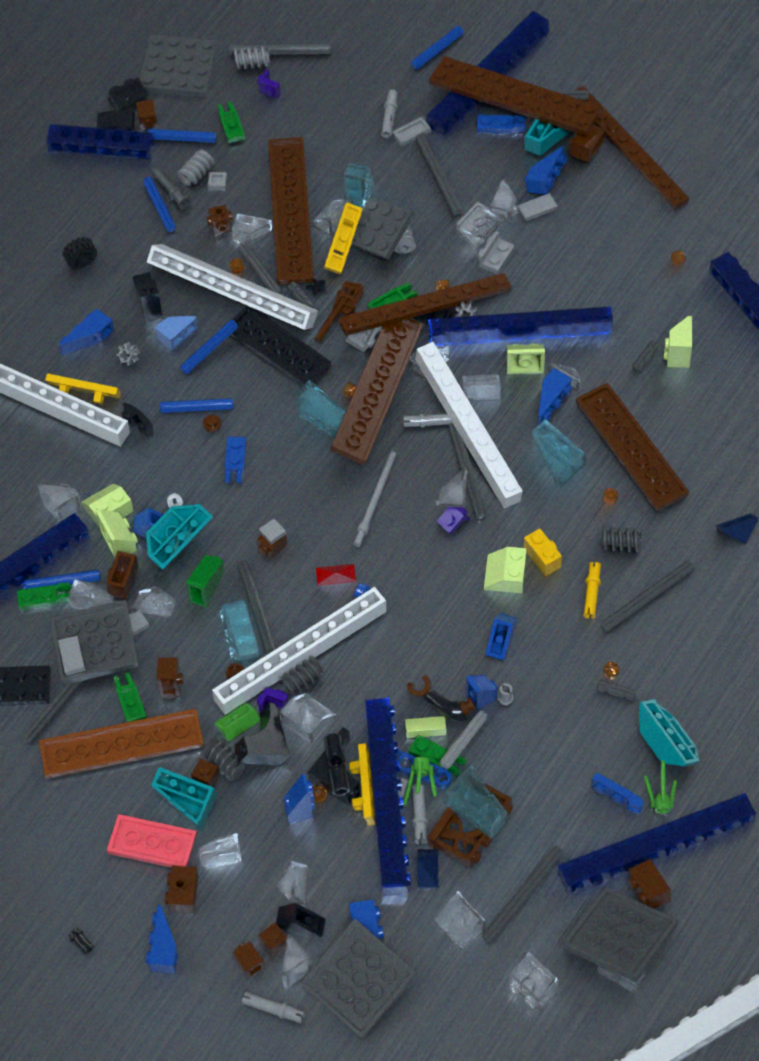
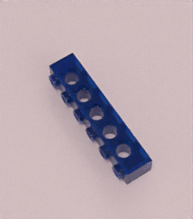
M50 124L46 139L48 151L141 160H152L155 146L154 135L149 132Z

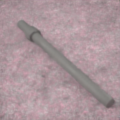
M393 451L389 452L362 523H359L356 530L357 535L353 543L356 547L361 546L364 536L368 534L369 523L397 455Z

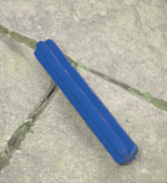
M460 26L453 28L413 59L411 67L415 70L420 68L463 34V29Z
M148 129L147 134L148 139L215 143L217 137L215 132Z
M151 177L144 178L143 184L167 232L175 231L176 225Z
M234 320L228 321L180 366L181 371L188 374L238 328L237 323Z
M232 398L160 403V411L162 413L233 409L234 407Z
M97 569L28 579L24 581V588L29 589L57 585L59 583L74 585L100 581L101 576L100 571Z

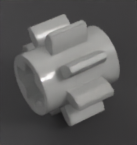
M462 301L461 307L456 306L455 310L459 313L455 315V318H460V324L463 322L470 324L472 318H477L476 314H473L477 311V307L473 308L471 301L469 304H465ZM463 310H466V312H469V315L466 316V314L463 313Z
M126 342L118 347L120 351L116 355L119 356L120 363L127 362L129 366L133 362L139 361L137 356L141 351L138 350L137 344L131 345L130 342Z

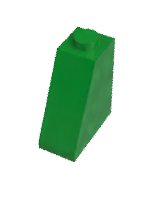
M205 555L188 578L186 586L190 603L208 607L225 570L224 562L219 557Z

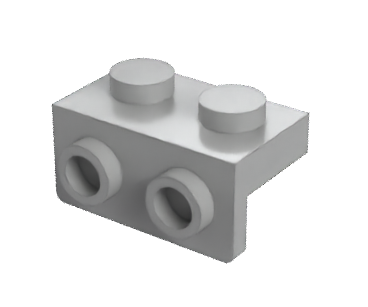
M382 326L348 335L345 341L364 352L368 347H373L376 342L374 337L380 333Z

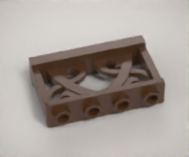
M470 774L429 834L428 846L442 851L465 864L466 867L471 868L473 864L479 862L484 847H489L493 839L491 837L495 831L498 832L502 827V820L505 815L509 816L514 807L512 805V797L478 780L476 776ZM477 789L487 796L481 799L474 790ZM489 800H497L500 802L501 807L499 810L493 811L491 808L495 804L490 803L485 806V803ZM471 803L472 808L467 809L464 805ZM479 809L483 827L462 833L463 824L458 814H472ZM452 824H457L459 826L458 833H455L456 828H450ZM441 839L454 841V848L441 841ZM459 841H463L465 850L467 845H472V851L466 854L460 852L458 848Z

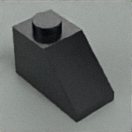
M292 903L279 907L276 924L280 929L289 934L322 938L326 918L297 903Z

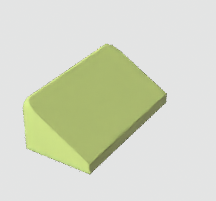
M443 716L405 719L406 738H416L418 735L422 737L446 735V722Z

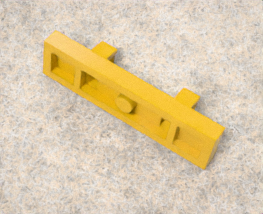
M348 202L345 203L323 269L341 274L363 208ZM334 250L337 251V252H340V253H342V254H341V255L336 254V253H334Z
M48 373L46 375L45 381L49 385L58 386L60 391L67 394L70 389L94 394L93 402L95 404L102 405L105 396L120 399L121 391L116 387Z
M366 743L358 744L359 760L349 762L351 773L360 774L362 797L352 799V804L355 811L363 810L364 819L367 821V825L371 826L376 825L370 751Z

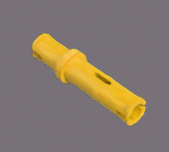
M594 562L589 563L583 617L589 619L590 615L591 619L596 617L598 587L601 585V563L595 562V566H593Z

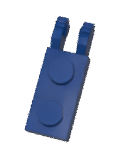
M518 114L513 117L508 115H478L477 132L523 133L526 131V117Z
M227 437L225 483H230L231 472L237 473L236 481L237 483H242V474L244 473L246 437Z
M595 773L592 778L591 787L597 793L611 797L612 801L617 804H624L627 806V810L635 815L642 812L644 803L641 797L639 798L632 791L603 775Z

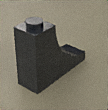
M150 272L132 276L145 323L163 319L159 292L155 279H152Z
M269 703L260 712L261 726L259 733L243 736L234 746L239 764L281 765L290 756L276 703Z
M343 727L338 735H341L343 751H345L350 741V731ZM326 751L322 753L308 771V779L311 780V783L346 805H349L352 799L358 798L360 795L359 781L348 770L350 792L342 796L332 794ZM334 763V764H333V766H340V765H341L340 763Z

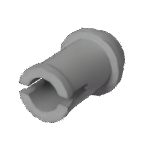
M504 683L502 684L503 687L500 686L498 701L502 705H509L514 699L513 689L510 684Z

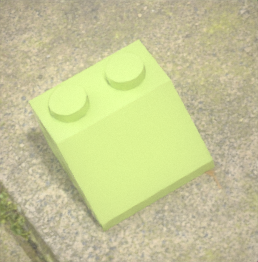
M687 316L669 331V338H665L664 360H667V367H690L692 316Z
M544 344L506 345L507 374L544 373Z
M116 484L109 485L81 502L98 527L99 523L96 514L98 510L119 512L122 518L133 512L131 499L123 488Z
M96 511L100 532L114 557H116L118 551L129 554L136 552L138 540L134 532L130 533L127 519L122 518L119 512Z
M505 547L488 554L484 590L522 593L527 548Z

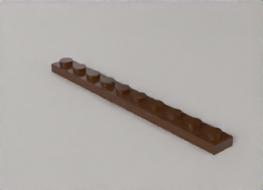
M581 86V87H579L578 89H576V90H574V91L587 90V89H586L584 86ZM589 92V99L583 101L602 107V112L594 125L605 129V137L674 210L688 203L689 197Z
M505 273L339 317L338 323L345 336L461 305L462 301L468 303L511 291L512 286Z

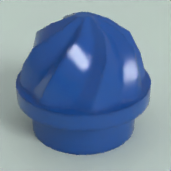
M359 583L353 597L358 598L371 588L366 583Z

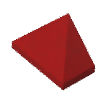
M354 564L316 568L318 586L356 582Z

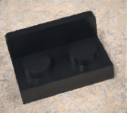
M131 77L125 80L123 85L111 87L106 96L108 100L111 99L117 111H121L148 97L149 94L139 77L135 79Z

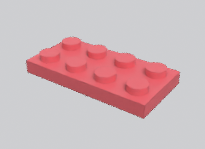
M118 814L108 844L107 854L170 868L172 866L188 867L197 831Z

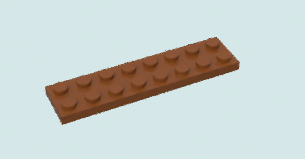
M197 709L39 740L46 779L204 747Z

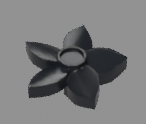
M314 279V282H311L312 284L305 286V289L312 290L313 296L318 291L320 293L327 292L325 288L326 280L317 281Z

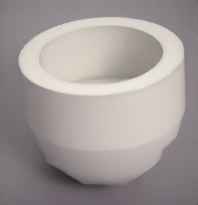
M174 493L167 498L169 508L183 505L179 494ZM174 498H176V504L173 503Z

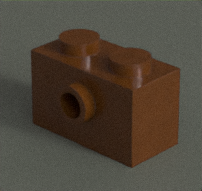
M593 125L587 136L577 133L576 137H572L570 140L569 155L589 162L604 142L605 129Z
M117 552L113 566L108 572L106 582L108 595L127 599L139 567L136 555Z
M178 657L158 658L157 683L160 697L167 699L180 697L183 673L180 672Z
M651 859L629 869L627 881L632 890L635 889L638 893L637 896L640 903L656 909L671 902V889Z
M172 866V872L167 875V885L170 886L169 892L165 893V905H168L169 912L194 914L198 884L197 867Z

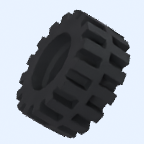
M79 237L77 240H72L71 243L67 244V247H64L62 252L67 264L73 269H81V267H86L87 264L90 265L98 253L88 237H82L81 239Z

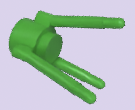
M425 757L414 758V765H411V773L403 806L407 805L414 776H417L416 793L419 794L421 777H426L427 773H429L433 796H437L433 766L430 765V759Z
M661 761V793L657 794L656 798H654L647 775L644 776V780L650 797L651 808H654L656 813L664 814L669 813L673 809L677 781H673L669 798L668 794H666L665 761Z

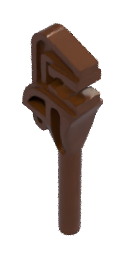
M349 281L343 283L342 290L339 289L332 312L315 337L316 342L321 343L339 314L343 312V315L347 316L356 313V305L364 294L361 284Z

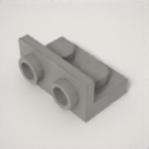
M495 231L493 236H489L485 248H481L478 253L479 267L498 275L515 250V245L500 239L499 232Z

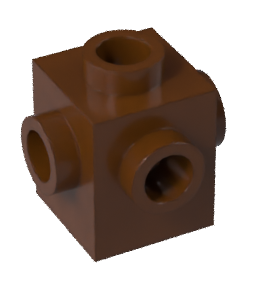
M226 205L209 208V216L206 219L208 226L212 227L214 235L231 232L233 216L231 211H227Z

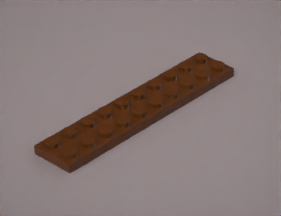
M446 56L442 58L429 78V85L585 136L588 135L602 112L601 106Z
M303 137L268 139L278 285L290 284L291 282H314Z
M409 318L382 326L331 445V451L365 465L423 324Z

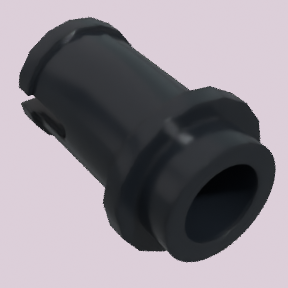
M76 928L68 935L70 943H74L84 955L93 950L94 945L83 935L82 930Z

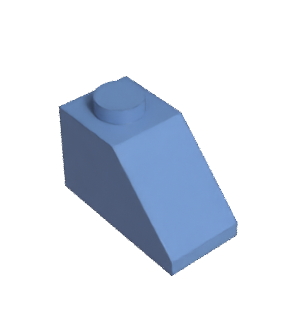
M195 316L167 317L155 327L157 339L171 350L198 329Z

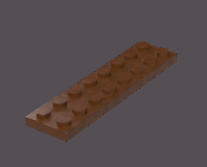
M608 383L576 398L577 405L656 512L689 496V490Z

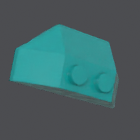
M200 504L170 507L145 534L148 558L164 570L198 537L213 516Z
M655 699L640 702V733L657 758L670 765L688 766L697 764L699 762L697 747L677 719L664 707L658 705L659 703Z

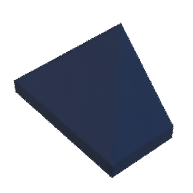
M749 513L718 524L716 528L746 544L758 522V517Z
M418 849V889H438V849Z

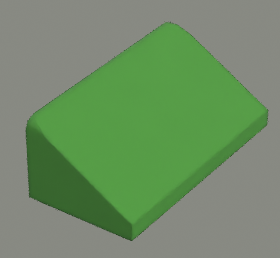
M246 702L214 724L225 739L231 741L260 721V717L256 709Z

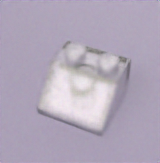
M39 481L37 483L43 505L63 528L82 517V505L78 500L80 496L76 489H71L66 483Z
M307 693L292 697L279 711L281 723L310 744L337 717V714Z
M527 951L509 975V987L516 994L522 995L525 998V1003L530 1008H535L538 1012L557 995L558 979Z

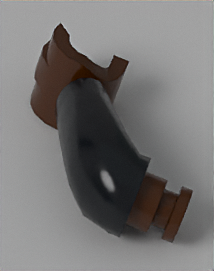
M428 675L422 676L425 687L421 691H417L415 684L407 682V688L411 694L425 697L424 700L450 721H465L468 719L467 715L471 713V710H477L471 697L467 698V702L462 701L459 703L458 700L450 701L435 690H432V683Z

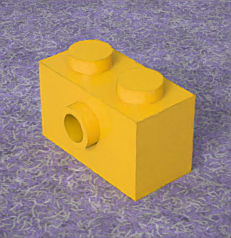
M540 528L524 537V548H527L526 553L545 577L561 568L562 555L557 550L554 541L549 540Z

